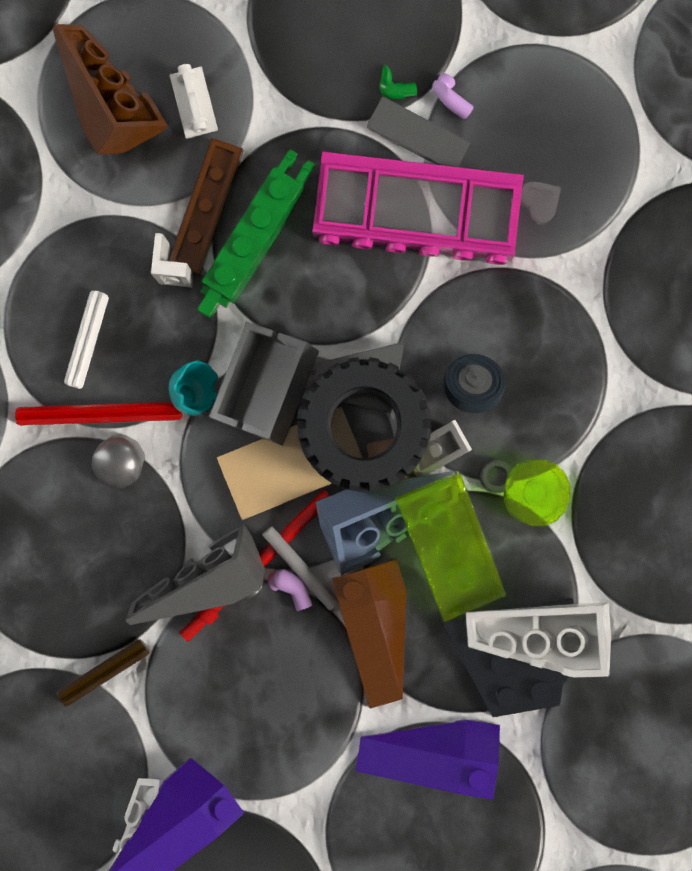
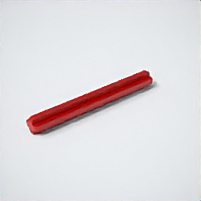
M172 402L18 407L15 410V421L20 426L181 420L183 417V413L176 409Z

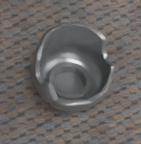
M113 435L100 443L94 451L92 469L98 481L107 487L125 488L139 478L145 454L139 443L127 435Z

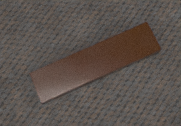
M211 138L169 258L170 262L187 263L193 273L201 275L244 152L243 148Z

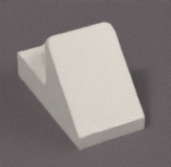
M456 420L431 433L426 452L413 470L417 477L426 476L472 450Z

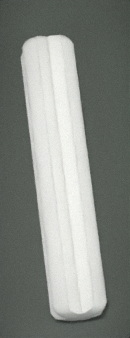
M91 291L64 380V383L70 387L80 389L84 385L109 299L108 295L103 292Z

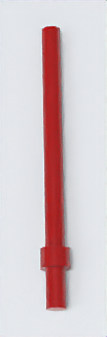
M323 489L279 533L281 537L289 543L318 514L316 502L330 497V495ZM270 544L259 553L264 567L278 554ZM224 606L196 611L198 614L179 634L189 642L207 623L211 625L220 616L218 612Z

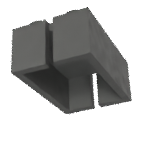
M246 321L209 417L230 427L283 446L319 350L305 341L282 333L278 334L273 330Z

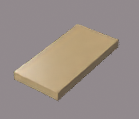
M342 407L336 408L331 420V431L335 442L347 454L363 458ZM298 424L290 427L283 446L261 439L217 457L242 520L332 484L323 478L306 459L298 438Z

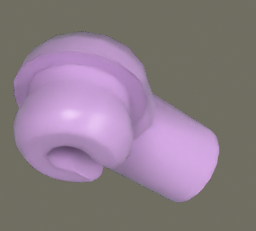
M442 73L439 75L438 80L433 82V92L449 110L464 120L470 115L474 106L452 90L455 86L454 78L446 73Z
M278 569L269 575L267 581L269 587L274 591L279 589L291 594L296 611L312 606L306 585L297 574L286 569Z

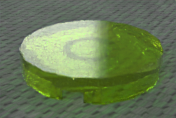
M528 459L517 464L508 474L505 481L507 483L504 491V502L508 512L517 521L530 526H547L557 521L566 512L571 499V486L566 473L557 464L545 459Z

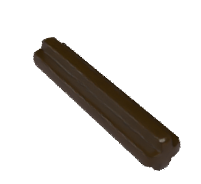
M141 639L135 641L58 690V699L65 707L69 706L149 654L148 647Z

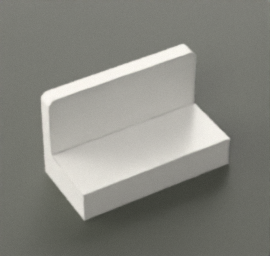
M155 233L151 268L153 277L161 285L193 288L194 273L188 264L170 262L169 242L163 234Z

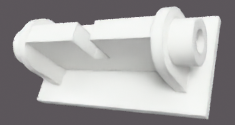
M190 64L180 65L178 73L170 74V79L186 139L218 131L202 66L191 69Z

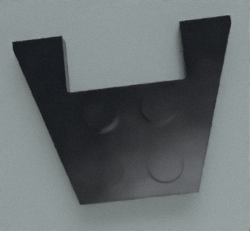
M569 598L541 604L542 606L574 604V600ZM466 617L442 621L446 633L493 718L560 706L564 681L562 673L468 647Z

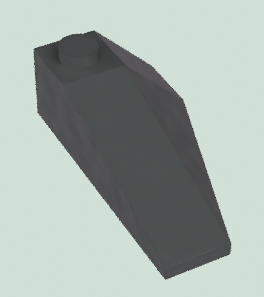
M243 524L209 545L211 552L198 562L191 558L184 563V567L172 581L169 578H164L132 601L126 618L127 623L134 625L234 604L243 598L250 599L258 594L262 588L265 569L248 526Z

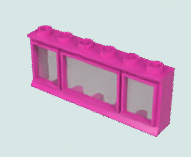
M322 152L312 231L313 238H318L319 243L325 245H339V241L353 242L352 247L359 249H372V245L386 246V251L393 253H405L406 249L419 250V255L427 257H438L439 253L453 254L452 258L456 260L471 261L473 257L486 258V263L504 265L506 260L512 261L515 256L524 175Z

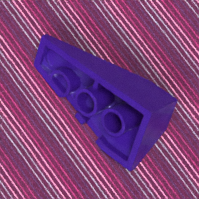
M464 719L452 723L434 724L403 731L397 730L361 736L355 771L447 792L493 799L499 764L500 724Z
M189 758L162 782L158 789V795L150 808L145 810L140 818L142 820L131 839L126 841L109 871H174L220 836L244 812L224 784L195 760Z

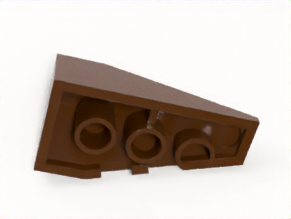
M54 25L53 33L80 123L97 155L125 153L167 128V123L150 96L146 92L140 94L129 83L132 77L125 70L119 71L108 60L109 53L83 25Z
M395 559L332 578L370 709L403 699L407 591L398 561Z

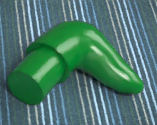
M387 65L382 67L379 88L380 93L388 99H404V97L417 96L415 82L402 84V82L393 83L390 68Z

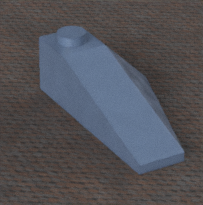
M453 471L404 479L390 487L369 492L344 490L316 502L321 530L341 575L373 562L381 556L379 550L393 540L399 543L407 537L404 532L418 522L427 523L458 500L456 475Z

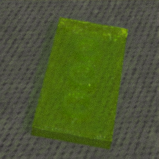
M457 471L395 497L438 611L444 622L506 596L461 473Z

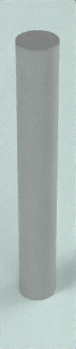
M273 526L269 527L262 536L328 610L333 609L338 604L337 598Z

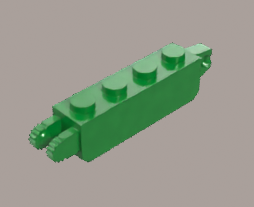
M290 149L278 168L274 167L203 278V287L200 293L204 294L205 297L197 311L207 318L211 319L220 305L227 308L230 303L234 304L300 201L304 193L303 186L311 175L315 164L308 160L302 166L295 180L286 175L294 165L298 154Z

